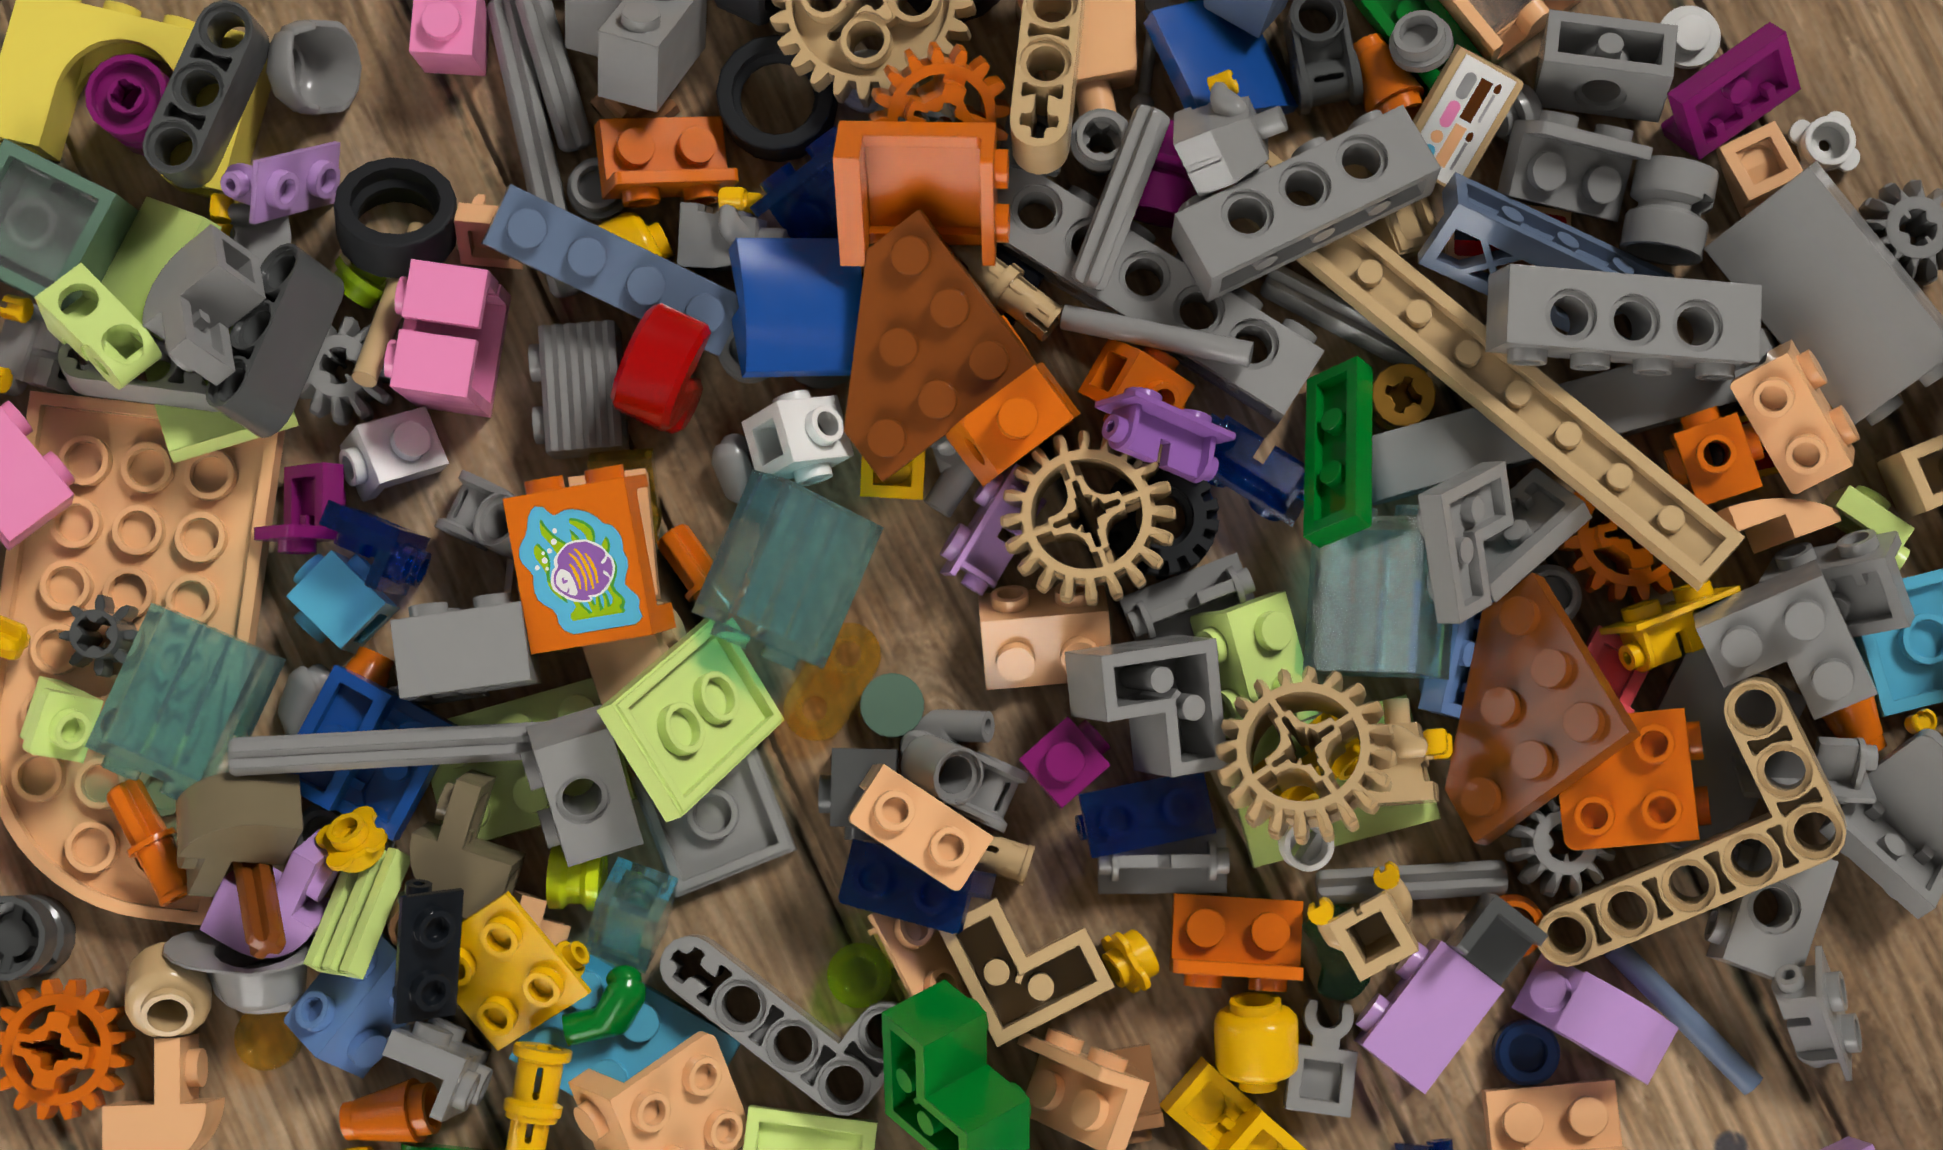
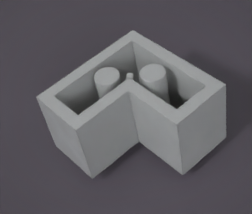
M565 0V48L598 57L599 97L658 112L706 48L707 0Z
M1816 559L1693 611L1696 631L1723 687H1727L1787 661L1814 720L1878 694L1871 675Z
M512 593L486 594L473 598L474 608L461 610L460 608H448L447 602L424 603L408 607V618L390 620L400 699L423 705H434L489 697V691L542 684L538 653L531 654L521 601L513 602Z
M1171 635L1065 652L1071 716L1104 722L1129 719L1135 771L1166 777H1177L1222 769L1228 764L1219 760L1216 754V745L1226 741L1225 734L1221 728L1224 716L1216 638Z

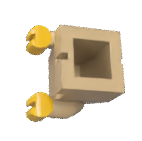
M1409 698L1383 700L1384 722L1392 726L1394 740L1383 747L1396 752L1397 765L1381 770L1391 778L1392 787L1389 792L1371 790L1369 792L1378 801L1379 807L1440 803L1438 784L1434 781H1429L1427 767L1431 760L1451 759L1454 746L1453 736L1447 733L1444 728L1426 729L1423 731L1419 723L1411 722Z
M1391 861L1384 863L1385 869L1382 871L1380 867L1374 869V882L1384 891L1360 903L1359 909L1355 910L1353 907L1334 917L1333 902L1324 896L1319 899V905L1316 906L1312 902L1308 906L1307 915L1309 920L1316 924L1318 931L1328 946L1344 953L1360 982L1386 969L1388 965H1393L1419 951V944L1408 926L1412 918V896L1400 878L1398 866Z

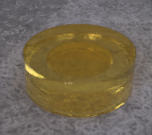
M288 1012L259 1015L245 1013L241 1017L235 1028L234 1045L238 1056L245 1064L257 1070L268 1071L283 1067L296 1058L303 1043L284 1023V1018Z

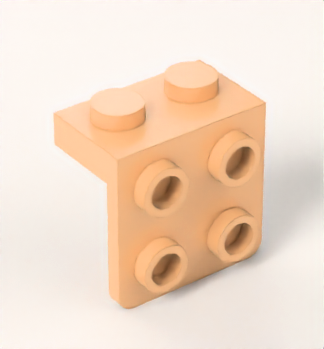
M704 1031L693 1034L624 1083L589 1068L568 1082L577 1103V1107L574 1108L575 1120L582 1132L592 1140L596 1150H738L744 1145L747 1115L716 1037Z

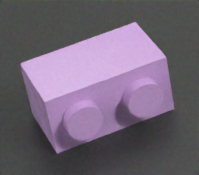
M1431 939L1426 947L1418 942L1419 951L1401 960L1396 967L1395 973L1401 979L1387 998L1383 997L1380 993L1375 995L1355 1022L1362 1030L1354 1041L1424 1094H1426L1505 990L1446 943L1437 939Z

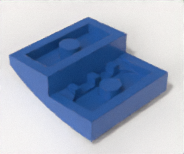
M1203 0L1190 1L1152 10L1143 23L1184 109L1191 107L1193 110L1210 103L1207 77L1228 69L1233 72V80H1237L1239 86L1237 95L1240 97L1249 96L1257 114L1280 106L1284 115L1294 112L1298 107L1263 34L1257 38L1212 13L1204 7Z
M736 238L728 251L739 309L731 321L742 378L851 376L863 279L861 266H840L838 238Z
M334 665L298 734L459 725L415 702L400 699L398 693L340 665ZM439 765L291 774H299L301 796L328 811L337 810L345 814L351 813L354 809L361 806L372 807L377 814L374 822L376 827L383 828L388 835V839L396 841L400 840Z

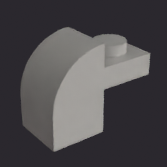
M210 224L182 247L161 270L147 296L142 322L146 329L166 341L165 349L178 367L187 372L195 371L216 386L235 372L229 328L266 299L259 258Z

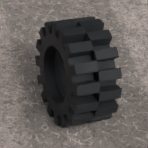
M1159 468L1156 475L1147 484L1152 485L1160 481H1168L1170 483L1172 493L1167 497L1174 499L1183 509L1185 527L1181 535L1173 541L1172 546L1151 544L1150 549L1158 553L1164 561L1160 570L1149 567L1143 561L1138 564L1137 568L1143 573L1144 577L1145 575L1156 576V579H1164L1170 575L1182 574L1195 564H1198L1212 546L1220 521L1217 520V511L1219 510L1217 498L1213 499L1210 492L1212 487L1207 481L1203 480L1199 483H1192ZM1121 478L1118 482H1115L1109 494L1119 491L1122 495L1134 489ZM1136 511L1128 513V518L1115 524L1110 531L1109 545L1110 549L1116 554L1117 559L1122 557L1131 548L1139 534L1135 520Z

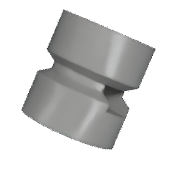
M1655 155L1651 156L1650 161L1638 160L1635 165L1629 194L1630 197L1638 202V206L1630 209L1625 214L1619 244L1620 250L1644 261L1672 266L1699 264L1703 259L1709 229L1707 222L1701 218V215L1713 209L1719 180L1718 171L1705 163L1676 156Z

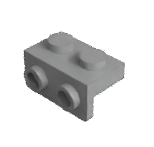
M439 1017L429 1019L428 1022L421 1020L393 1029L382 1055L443 1079L429 1117L444 1122L465 1112L470 1104L476 1106L480 1104L489 1086L493 1069L485 1066L491 1049L463 1039L466 1028Z

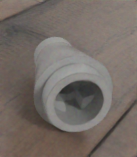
M1094 109L1080 116L1072 127L1071 150L1083 168L1094 176H1105L1110 173L1129 124L1122 115L1113 110ZM1095 146H1103L1110 153H1094L1090 149Z

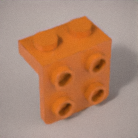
M1685 708L1628 713L1641 735L1559 794L1563 839L1567 847L1572 850H1588L1700 840L1698 826L1712 825L1707 786L1694 787L1691 761L1704 760L1700 721L1686 722Z

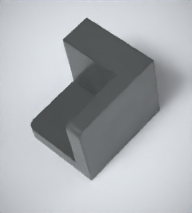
M1483 893L1445 943L1501 986L1532 944L1541 946L1549 935L1498 895Z

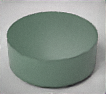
M888 673L876 677L866 686L861 696L860 710L865 723L872 731L883 737L899 738L912 731L919 724L924 715L925 703L922 692L914 681L901 674Z

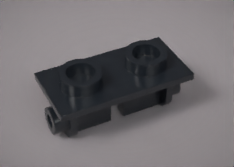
M412 879L405 882V891L398 894L399 919L395 986L392 988V997L394 998L392 1022L394 1024L456 1015L464 890L462 888L432 892V882L423 879Z

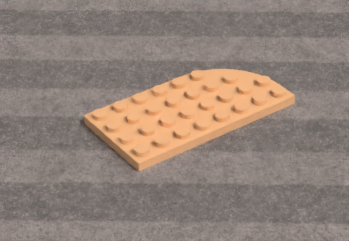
M30 391L26 420L33 432L26 437L42 456L52 451L63 462L75 479V482L68 486L74 493L72 505L8 551L6 549L0 587V615L25 624L31 640L29 646L24 649L21 657L17 660H8L0 657V817L17 846L34 866L51 881L73 896L96 907L120 915L201 926L214 897L188 895L172 904L161 907L158 902L159 899L137 857L129 858L127 850L132 846L107 801V793L121 782L132 778H139L144 783L166 827H175L177 831L176 801L182 792L204 778L229 772L227 747L229 740L243 736L270 544L268 541L254 540V527L272 526L285 430L277 432L271 437H260L173 463L154 404ZM97 595L112 597L115 604L114 614L120 607L125 605L136 607L139 612L132 622L137 631L149 634L148 640L138 642L137 648L133 653L139 664L134 667L120 662L113 663L114 670L111 677L97 676L94 671V660L83 668L72 666L69 661L76 651L70 641L59 638V633L70 631L71 624L75 619L70 608L77 606L86 610L95 609ZM101 625L98 632L103 637L99 647L107 648L111 643L105 634L110 626ZM39 676L62 680L104 701L84 763L32 755L23 749L24 739L20 738V733ZM176 835L173 839L176 845H178V836Z

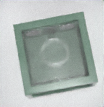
M4 138L0 145V281L34 298L79 263H82L101 282L139 210L116 193ZM75 291L66 296L61 304V311L83 296L82 291Z

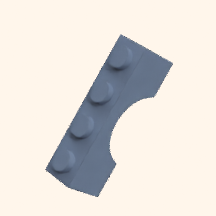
M512 184L507 187L481 244L639 319H642L646 311L653 305L663 303L708 324L711 331L704 351L720 357L733 329L731 319L739 309L735 292Z

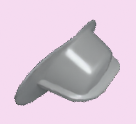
M193 930L170 938L164 943L163 955L171 963L185 969L206 972L215 995L232 1009L242 1013L257 1015L288 1012L307 990V965L303 963L315 933L298 949L287 955L258 959L242 954L200 930Z

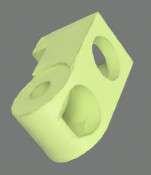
M79 263L34 297L48 331L62 344L68 343L86 362L89 360L97 371L117 389L125 387L162 358L158 345L146 328L82 263ZM81 290L83 296L61 311V304L66 296Z

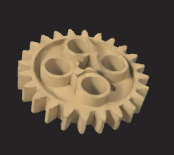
M771 0L774 6L784 10L771 16L770 22L775 31L786 33L777 42L784 56L797 53L791 62V66L796 74L802 76L813 70L810 83L815 91L820 93L833 81V94L839 103L843 104L852 89H856L863 107L869 108L873 99L871 95L872 89H889L891 85L883 70L886 65L893 66L899 71L907 67L904 57L905 50L910 48L917 55L918 59L921 60L927 58L929 42L936 41L944 57H949L951 50L954 48L951 44L952 40L970 41L971 33L968 26L958 19L975 16L976 7L973 0H932L931 6L926 12L910 16L902 12L907 0H882L883 5L877 10H874L869 5L863 6L862 2L864 0H842L836 8L825 12L814 9L816 0ZM842 31L841 36L837 40H829L831 33ZM869 36H877L884 39L882 48L872 57L861 58L854 55L855 48L862 39ZM934 75L929 76L928 78L933 80ZM917 82V83H916L915 85H913L911 88H913V89L918 88V87H919V83Z

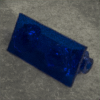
M1212 413L1211 423L1236 433L1235 440L1216 444L1214 457L1218 459L1219 467L1214 478L1207 482L1220 488L1229 487L1248 499L1250 507L1260 516L1275 522L1281 520L1293 527L1304 508L1305 463L1275 445L1264 464L1254 459L1253 456L1264 438L1229 415L1221 419Z
M1204 772L1177 777H1162L1078 794L1082 814L1075 816V825L1079 839L1081 841L1088 840L1091 859L1216 833Z

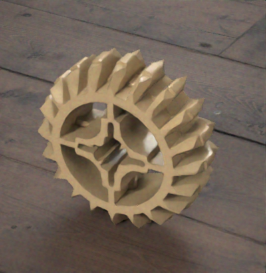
M1088 430L1079 431V449L1069 451L1063 435H1057L1053 438V443L1059 456L1049 461L1044 451L1039 447L1031 451L1030 454L1035 464L1040 468L1035 475L1025 467L1017 466L1013 474L1021 484L1027 487L1025 493L1014 489L1004 491V501L1011 506L1021 508L1020 513H1008L1001 516L1000 524L1004 529L1022 531V534L1010 538L1005 543L1006 550L1009 554L1030 551V554L1021 560L1017 569L1025 577L1042 567L1044 571L1036 584L1040 592L1047 593L1057 579L1063 581L1060 589V599L1064 603L1070 604L1072 602L1077 585L1085 586V599L1089 606H1096L1098 604L1099 594L1097 586L1108 584L1110 595L1114 601L1122 600L1124 594L1118 579L1127 575L1134 586L1138 589L1143 588L1146 585V579L1137 568L1138 564L1143 561L1149 567L1160 570L1164 564L1161 556L1150 549L1151 544L1160 546H1172L1174 536L1172 533L1156 528V523L1170 522L1176 519L1175 507L1168 505L1155 506L1156 501L1164 499L1172 493L1170 483L1168 481H1160L1148 485L1147 482L1158 472L1159 464L1157 462H1144L1138 468H1135L1133 464L1137 458L1125 453H1121L1120 456L1114 455L1115 450L1109 446L1108 440L1104 437L1102 438L1100 450L1092 449V439ZM1095 468L1112 472L1124 479L1134 490L1122 495L1119 491L1105 495L1096 493L1088 487L1080 469ZM1063 477L1068 494L1066 505L1062 511L1049 517L1048 523L1036 527V513L1041 498L1057 479ZM1077 490L1082 491L1086 504L1092 503L1094 512L1099 506L1106 511L1105 514L1097 518L1099 526L1097 533L1101 541L1100 547H1096L1090 532L1085 533L1082 524L1077 530L1071 526V522L1080 518L1078 510L1080 503L1076 495ZM1142 509V524L1135 542L1122 557L1115 561L1109 545L1110 531L1115 524L1127 519L1128 513ZM1055 541L1058 544L1067 541L1081 542L1090 550L1097 568L1080 569L1067 566L1051 557L1042 546Z
M1308 665L1304 669L1302 682L1293 683L1288 670L1281 668L1278 672L1280 687L1270 690L1266 682L1257 679L1253 686L1258 696V701L1253 703L1247 698H1236L1234 705L1243 720L1234 718L1223 719L1221 724L1222 731L1232 740L1216 745L1218 759L1229 763L1218 771V777L1223 786H1235L1228 795V800L1234 809L1249 806L1245 819L1252 828L1262 825L1270 818L1268 824L1269 835L1272 839L1280 840L1285 835L1289 825L1293 826L1297 844L1304 846L1310 838V828L1319 827L1323 840L1331 843L1335 839L1332 823L1342 820L1346 829L1350 832H1356L1359 829V822L1353 811L1354 809L1359 807L1364 812L1372 815L1376 814L1379 810L1378 801L1369 790L1376 792H1389L1391 790V778L1381 770L1397 765L1396 752L1383 747L1394 740L1393 729L1390 724L1378 723L1384 715L1380 702L1374 701L1363 704L1366 691L1365 687L1359 682L1342 692V674L1336 670L1327 676L1323 684H1318L1317 673L1314 667ZM1319 711L1339 719L1334 721L1330 717L1318 724H1307L1301 722L1293 713ZM1274 725L1280 737L1278 748L1265 758L1267 765L1254 773L1253 761L1257 745L1267 729ZM1291 735L1295 737L1301 747L1309 746L1311 753L1315 748L1321 776L1318 775L1311 763L1303 765L1301 757L1297 762L1296 750ZM1358 737L1360 740V754L1357 765L1350 778L1340 787L1334 778L1331 768L1334 761L1346 752L1345 745ZM1294 786H1306L1315 791L1320 799L1294 801L1273 794L1272 791L1278 788L1281 792H1284Z

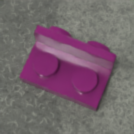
M1771 22L1767 23L1668 92L1667 96L1673 115L1661 124L1664 137L1698 160H1701L1801 90L1786 31Z

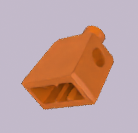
M1041 362L1033 365L962 418L945 434V437L984 487L1081 413L1045 364Z

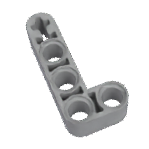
M691 934L673 940L665 948L660 958V973L667 986L826 1110L836 1115L849 1116L857 1113L870 1102L883 1085V1048L875 1045L870 1040L868 1023L874 1015L897 1005L898 1002L881 1000L873 1003L860 1015L844 1038L841 1039L713 939L705 935ZM700 949L705 954L700 965L714 977L722 975L724 967L732 972V976L717 987L712 1000L704 995V992L713 986L711 982L698 974L687 980L680 974L685 965L678 958L680 952L689 954ZM736 986H747L753 989L759 997L760 1011L752 1021H739L729 1013L727 997ZM799 1026L807 1031L812 1040V1051L809 1057L801 1061H792L783 1056L778 1047V1036L783 1028ZM851 1066L858 1070L864 1080V1091L858 1098L842 1100L832 1093L829 1086V1075L834 1068Z

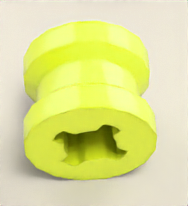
M561 845L552 847L546 876V901L548 909H564L568 904H581L587 911L601 912L604 907L607 890L608 855L568 867Z

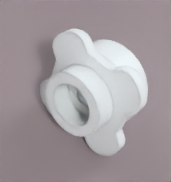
M1830 112L1827 116L1820 117L1811 123L1803 119L1798 120L1789 129L1788 138L1791 143L1797 146L1801 159L1799 163L1803 170L1817 161L1825 172L1836 169L1842 172H1849L1860 161V153L1855 148L1856 136L1854 130L1851 127L1849 118L1842 112ZM1820 141L1828 142V151H1822L1819 148Z

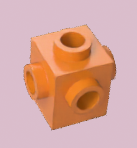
M1108 339L1079 388L1078 393L1095 403L1099 400L1123 394L1126 388L1143 387L1160 393L1163 397V402L1179 409H1185L1186 401L1196 385L1175 372L1180 362L1168 353L1146 346L1142 351L1121 341ZM1106 413L1102 421L1105 422L1110 414Z
M1714 406L1680 418L1683 431L1670 435L1673 448L1663 451L1668 472L1673 479L1682 486L1686 485L1688 491L1705 505L1763 487L1755 461L1765 458L1761 441L1750 422L1741 424L1738 412L1721 417L1718 406ZM1709 443L1717 445L1722 450L1723 459L1717 467L1708 464L1704 458V449Z

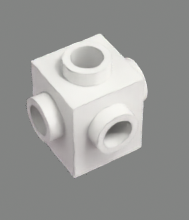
M809 390L788 392L774 398L771 405L741 422L758 482L794 478L798 487L817 484L833 477L832 467L854 456L850 439L844 432L845 420L837 395L811 397Z

